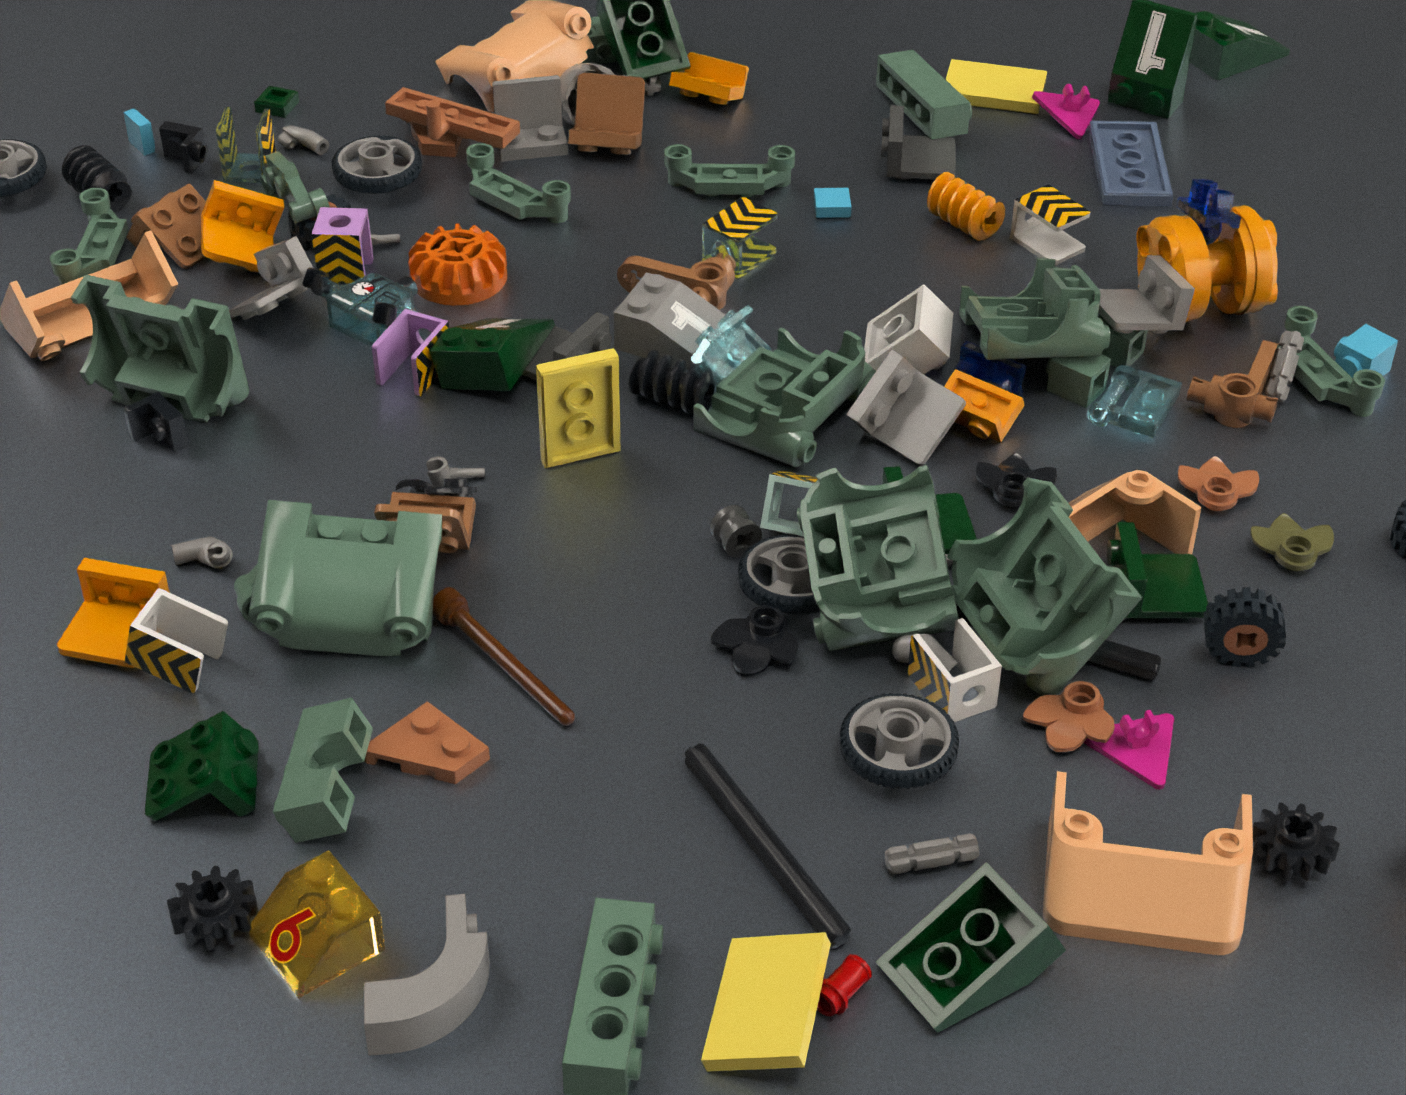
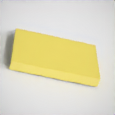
M951 59L945 80L970 102L971 106L1039 114L1040 105L1032 98L1034 91L1044 92L1047 71Z
M615 349L602 350L536 365L540 455L544 468L621 451L619 356Z
M826 932L731 939L701 1062L707 1072L805 1068L831 945Z

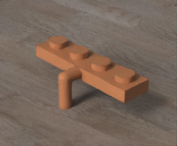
M402 87L385 102L387 115L400 118L406 122L428 126V136L431 140H438L448 132L458 135L463 139H471L489 144L493 148L504 149L520 134V121L405 87Z

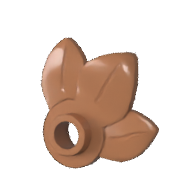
M1217 456L1209 459L1199 469L1180 465L1177 476L1182 486L1197 494L1198 501L1212 511H1223L1233 508L1237 504L1238 499L1253 495L1259 486V474L1257 471L1246 470L1233 474Z
M1084 681L1070 683L1065 687L1061 695H1043L1035 699L1023 713L1024 721L1047 727L1045 734L1046 742L1049 748L1055 752L1074 751L1082 746L1087 738L1096 742L1106 743L1113 735L1115 728L1113 717L1104 710V699L1099 689L1095 685Z

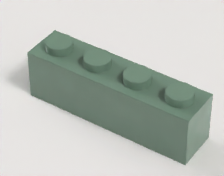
M914 50L878 55L876 86L896 105L904 106V113L931 140L968 134L969 120L972 118L970 102Z

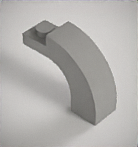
M465 894L445 895L446 942L441 955L430 967L414 976L403 979L364 982V1028L369 1056L401 1053L429 1045L460 1026L479 1004L489 978L487 932H478L477 913L467 914Z

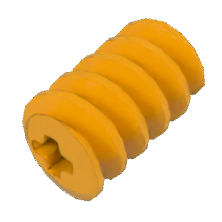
M950 172L940 174L929 189L927 207L930 213L939 216L940 219L949 222L967 235L970 234L972 238L978 241L990 238L1003 224L1005 206L1002 202L996 203L995 198L990 195L986 196L979 189L975 190L974 186L969 183L965 184L964 180L959 177L955 178Z

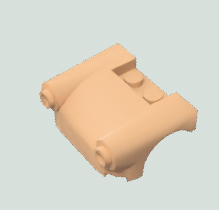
M528 0L510 12L514 22L506 24L500 28L499 32L488 39L478 42L475 46H457L435 62L446 84L453 82L454 75L464 78L476 90L488 112H494L492 86L494 81L554 75L560 77L565 70L575 64L582 63L588 58L586 51L593 49L594 46L588 36L591 28V18L587 10L579 6L553 0Z

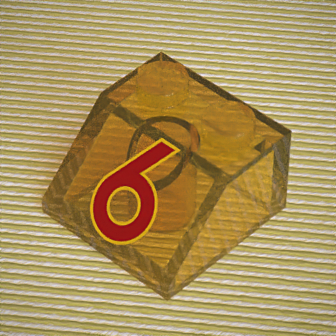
M329 850L284 874L251 922L252 930L249 932L251 938L298 999L385 951L380 911Z

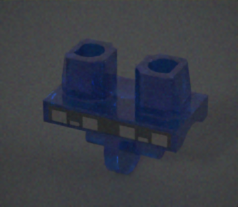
M1192 179L1189 197H1178L1176 208L1197 223L1204 236L1206 245H1209L1220 236L1222 230L1221 223H1226L1232 228H1239L1241 217L1232 211L1235 194L1228 190L1217 189L1218 183L1214 180Z
M966 341L961 346L960 359L954 370H959L1023 397L1022 381L1027 366L1012 359L987 360L980 346Z

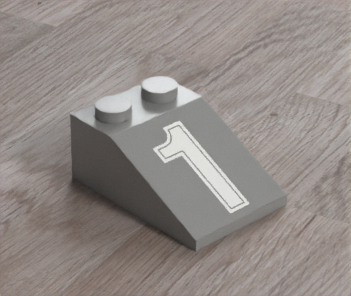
M646 272L614 311V349L644 358L647 357L651 350H657L659 352V362L666 354L672 355L673 366L679 359H683L687 363L686 370H689L693 364H698L700 366V374H703L706 369H712L714 371V378L719 377L748 337V330L686 285L659 274Z

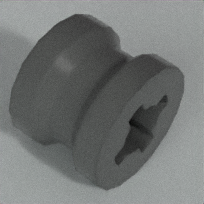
M739 505L724 507L717 512L710 523V533L716 541L722 543L725 552L733 558H741L750 546L762 538L760 527L756 522L749 519L748 513Z

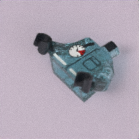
M309 267L302 282V285L310 288L315 295L326 298L330 327L370 347L404 309L417 312L414 307L413 296L418 293V288L414 280L409 276H403L395 282L378 273H370L352 283L340 285L328 280L329 275L326 272Z

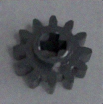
M1281 802L1278 804L1276 815L1272 811L1263 809L1259 822H1254L1252 828L1253 856L1259 858L1267 857L1264 869L1272 871L1278 867L1283 870L1282 874L1285 880H1289L1293 873L1300 872L1304 880L1310 881L1314 869L1326 875L1331 861H1335L1340 843L1334 840L1337 828L1330 825L1322 826L1324 813L1322 812L1311 816L1306 813V807L1301 803L1297 806L1296 810L1289 811L1288 807Z
M214 866L210 871V875L202 877L200 872L192 871L193 883L191 885L176 883L177 897L167 900L173 933L175 935L184 933L188 946L194 945L200 938H205L208 950L214 948L216 939L223 937L228 944H234L235 937L233 931L238 929L243 932H250L252 930L250 917L259 914L253 882L251 880L241 882L238 869L232 870L226 877L221 876L218 866Z

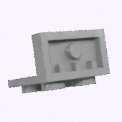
M558 75L493 82L494 114L520 121V134L504 149L498 148L501 162L568 155V142L562 126L561 80Z
M297 236L254 253L258 271L271 287L229 309L231 318L241 315L242 319L246 320L256 314H264L279 306L278 302L286 298H293L308 290V288L302 285L307 269L309 267L313 268Z
M1147 255L1144 268L1139 274L1138 289H1099L1101 296L1098 313L1111 325L1113 330L1124 334L1132 333L1133 330H1149L1158 334L1166 333L1167 330H1183L1195 288L1161 255Z
M891 349L846 415L864 432L917 465L924 466L966 406V401L917 371L904 356Z

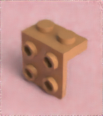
M580 74L577 80L575 127L569 130L568 144H577V150L588 152L598 151V146L611 147V153L631 154V149L640 147L642 143L645 95L644 79L641 77L610 74Z
M190 183L175 192H169L159 202L149 208H142L132 217L131 222L133 224L127 239L137 247L144 233L152 231L157 243L182 269H188L206 258L201 252V213L206 201Z
M392 492L390 504H376L374 515L377 520L397 521L398 511L442 514V540L438 551L454 553L457 549H470L476 503L472 497Z

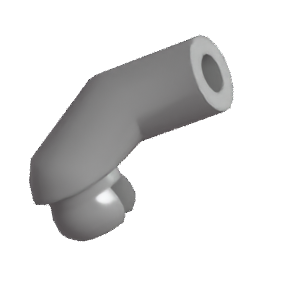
M293 125L283 127V132L278 136V142L287 149H293L296 142L301 143L319 155L325 154L329 149L328 140L312 130Z
M212 536L171 545L176 565L199 561L216 569L227 566L233 557L231 548L225 542Z
M914 634L903 635L893 643L892 654L898 662L909 663L911 635ZM919 634L948 672L958 663L933 636Z

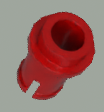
M850 954L827 979L823 978L817 1010L821 1014L832 1017L835 1014L840 1015L847 1010L849 1006L848 1000L872 977L870 966L865 960L857 955Z

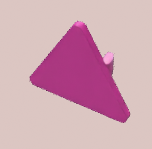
M1071 84L1064 86L1063 94L1034 91L1032 98L1076 139H1082L1100 105L1098 99L1090 98L1087 86H1083L1081 92L1077 95H1073L1074 90Z
M1146 710L1144 718L1132 720L1129 714L1123 715L1120 723L1114 724L1113 735L1106 743L1096 742L1087 738L1084 744L1153 788L1160 790L1165 787L1174 716L1169 713L1154 716L1151 710Z

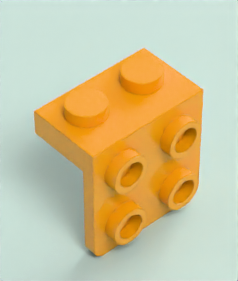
M214 180L201 213L202 254L218 263H229L244 267L251 272H259L254 253L274 245L273 235L284 210V200Z
M83 558L77 568L84 602L57 643L58 651L63 656L134 668V666L125 662L130 625L158 588L169 592L166 573L153 569Z

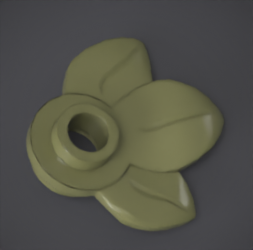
M1286 513L1279 515L1273 521L1270 528L1252 526L1250 530L1253 543L1261 550L1274 555L1279 564L1291 571H1303L1312 568L1316 564L1317 557L1329 552L1334 543V534L1330 525H1318L1305 531Z

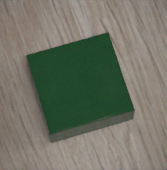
M268 86L254 101L255 112L268 114L270 109L272 116L286 118L300 102L299 93L295 90Z

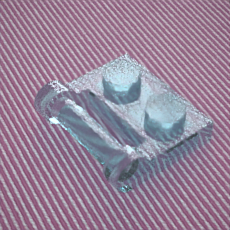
M1118 366L1111 376V384L1100 401L1092 404L1088 410L1087 417L1095 426L1103 427L1107 424H1112L1136 434L1154 438L1178 399L1182 383L1130 366ZM1131 387L1134 388L1123 407L1117 406L1116 403L1123 392Z

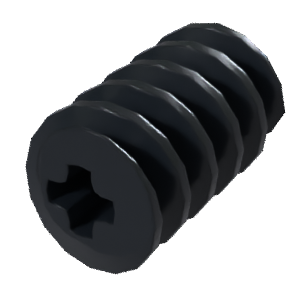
M77 146L69 151L64 158L62 176L66 183L72 186L79 194L90 188L105 189L108 192L110 209L113 212H118L130 201L132 190L127 183L125 174L91 146Z
M651 350L646 358H639L633 365L628 381L631 394L639 395L641 393L645 399H655L660 404L668 403L671 408H682L688 414H694V405L697 403L703 405L708 412L715 390V383L713 382L714 371L712 369H706L702 377H700V366L693 364L688 372H686L687 363L683 359H679L672 368V355L666 354L659 363V352L657 350Z

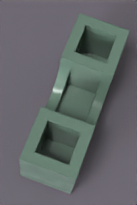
M1099 315L1098 318L1102 319L1103 324L1108 325L1110 328L1109 347L1103 348L1100 356L1050 358L1046 367V373L1049 374L1047 391L1087 408L1106 390L1110 365L1126 371L1144 353L1148 330H1133L1129 334L1119 333L1113 330L1111 325Z
M352 697L303 709L273 810L277 822L286 829L295 843L345 833L347 830L355 796L338 771L346 766L365 761L373 727Z

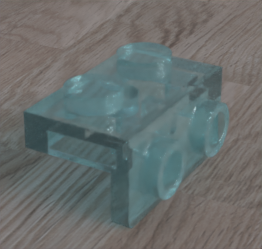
M749 305L737 313L733 309L730 310L717 324L718 328L714 329L712 326H709L695 341L699 347L690 360L694 364H698L703 373L706 369H712L714 371L713 382L716 385L759 347L769 351L772 349L745 323L753 312Z

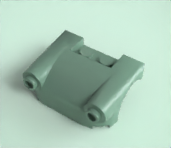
M1037 258L1031 281L1023 291L1013 297L979 296L969 286H961L959 315L965 325H976L981 332L980 349L987 360L1100 356L1103 348H1108L1110 344V328L1108 325L1103 324L1102 319L1098 318L1100 290L1079 266L1072 265L1071 269L1055 266L1056 259Z
M85 274L71 296V300L75 304H84L92 318V344L87 359L80 371V375L87 385H92L93 382L97 383L100 387L113 393L112 401L125 405H131L159 392L183 415L184 419L206 423L210 417L223 416L227 407L236 406L247 398L250 391L228 306L191 298L185 310L174 305L152 303L138 297H127L121 282Z
M780 328L778 330L777 349L772 352L759 347L716 386V393L712 395V408L708 412L703 405L698 403L694 405V431L793 467H800L804 462L808 463L813 458L817 448L813 432L846 400L855 402L876 372L874 368L865 362L866 352L862 346V338L846 330L843 334L841 347L837 353L825 349L820 355H817L799 345L788 330Z
M927 465L918 467L911 474L900 480L882 485L852 483L842 477L837 468L828 469L817 474L818 480L808 489L805 498L801 499L800 508H797V517L804 535L811 588L816 603L820 608V617L813 620L819 644L826 643L828 649L832 651L893 641L903 635L917 633L935 634L955 630V621L959 619L954 590L949 577L934 484Z
M1027 478L1023 483V501L1014 517L1001 529L987 537L975 540L956 539L947 558L953 560L952 579L954 585H952L956 604L989 651L1006 670L1026 675V683L1033 691L1041 695H1056L1063 690L1142 597L1119 568L1105 565L1070 520L1069 516L1073 509L1054 484L1049 481Z
M268 500L248 615L250 621L262 632L279 640L280 646L293 649L373 656H401L400 650L416 646L421 641L427 642L432 631L433 592L438 550L442 540V514L398 511L397 521L315 515L312 513V503Z

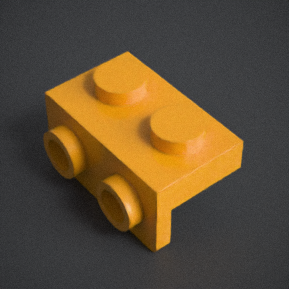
M689 52L687 56L691 65L690 69L671 72L669 85L680 88V94L698 97L699 93L708 95L710 102L728 105L730 100L743 99L749 67Z
M956 369L944 386L966 401V406L954 422L966 427L973 435L981 439L989 437L1002 442L1025 406L1022 397Z

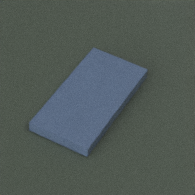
M1090 121L1088 132L1102 205L1172 207L1173 193L1157 123Z

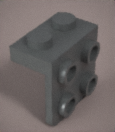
M890 105L889 118H883L881 136V157H887L886 177H896L901 180L919 178L935 181L943 172H950L955 176V139L944 137L931 140L928 136L903 135L904 106Z
M596 312L573 333L554 326L521 375L537 381L536 365L610 349L612 336L610 334L609 316Z

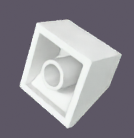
M923 284L867 323L864 346L866 352L865 362L877 371L892 349L904 356L922 374H926L932 369L937 370L941 368L950 358L953 312Z

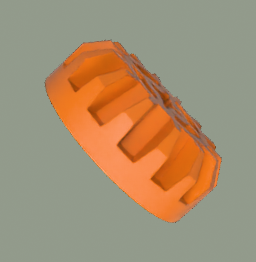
M456 223L453 230L447 231L442 226H438L433 235L427 232L424 233L409 250V277L414 280L411 287L422 298L437 304L458 306L478 303L497 294L507 281L505 247L488 230L482 232L476 225H472L469 230H464L459 223Z

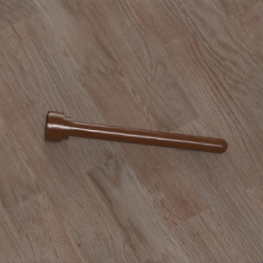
M447 587L434 596L432 615L443 625L459 627L561 725L569 726L574 722V712L469 614L467 599L453 587Z

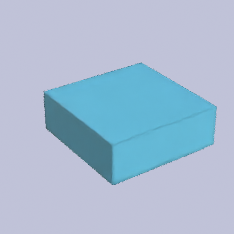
M134 108L123 112L129 142L144 156L155 152L151 122Z
M814 188L816 218L851 217L852 207L849 188Z

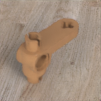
M718 253L715 257H709L704 261L695 263L689 269L641 256H630L618 268L617 279L626 291L631 292L640 281L636 279V274L631 272L632 270L637 271V276L640 278L646 272L659 274L665 278L680 281L720 310L726 305L727 291L735 280L734 270L736 262L729 254H726L725 258L722 259L723 253Z
M1267 340L1262 341L1248 375L1241 373H1230L1223 377L1214 375L1211 382L1193 376L1187 393V401L1204 404V412L1214 415V418L1220 424L1227 427H1245L1251 424L1253 417L1271 423L1277 408L1278 398L1264 396L1263 393L1270 379L1269 375L1279 343Z

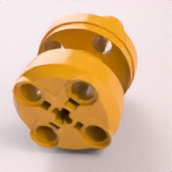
M1242 205L1227 207L1213 212L1205 224L1203 234L1197 223L1191 217L1185 215L1156 217L1149 225L1139 226L1136 235L1138 278L1144 268L1147 255H1161L1195 288L1185 323L1202 317L1208 307L1210 296L1218 309L1225 314L1241 315L1255 313L1262 310L1264 306L1273 305L1276 302L1278 296L1276 282L1278 269L1276 253L1277 232L1272 221L1264 220L1251 207Z

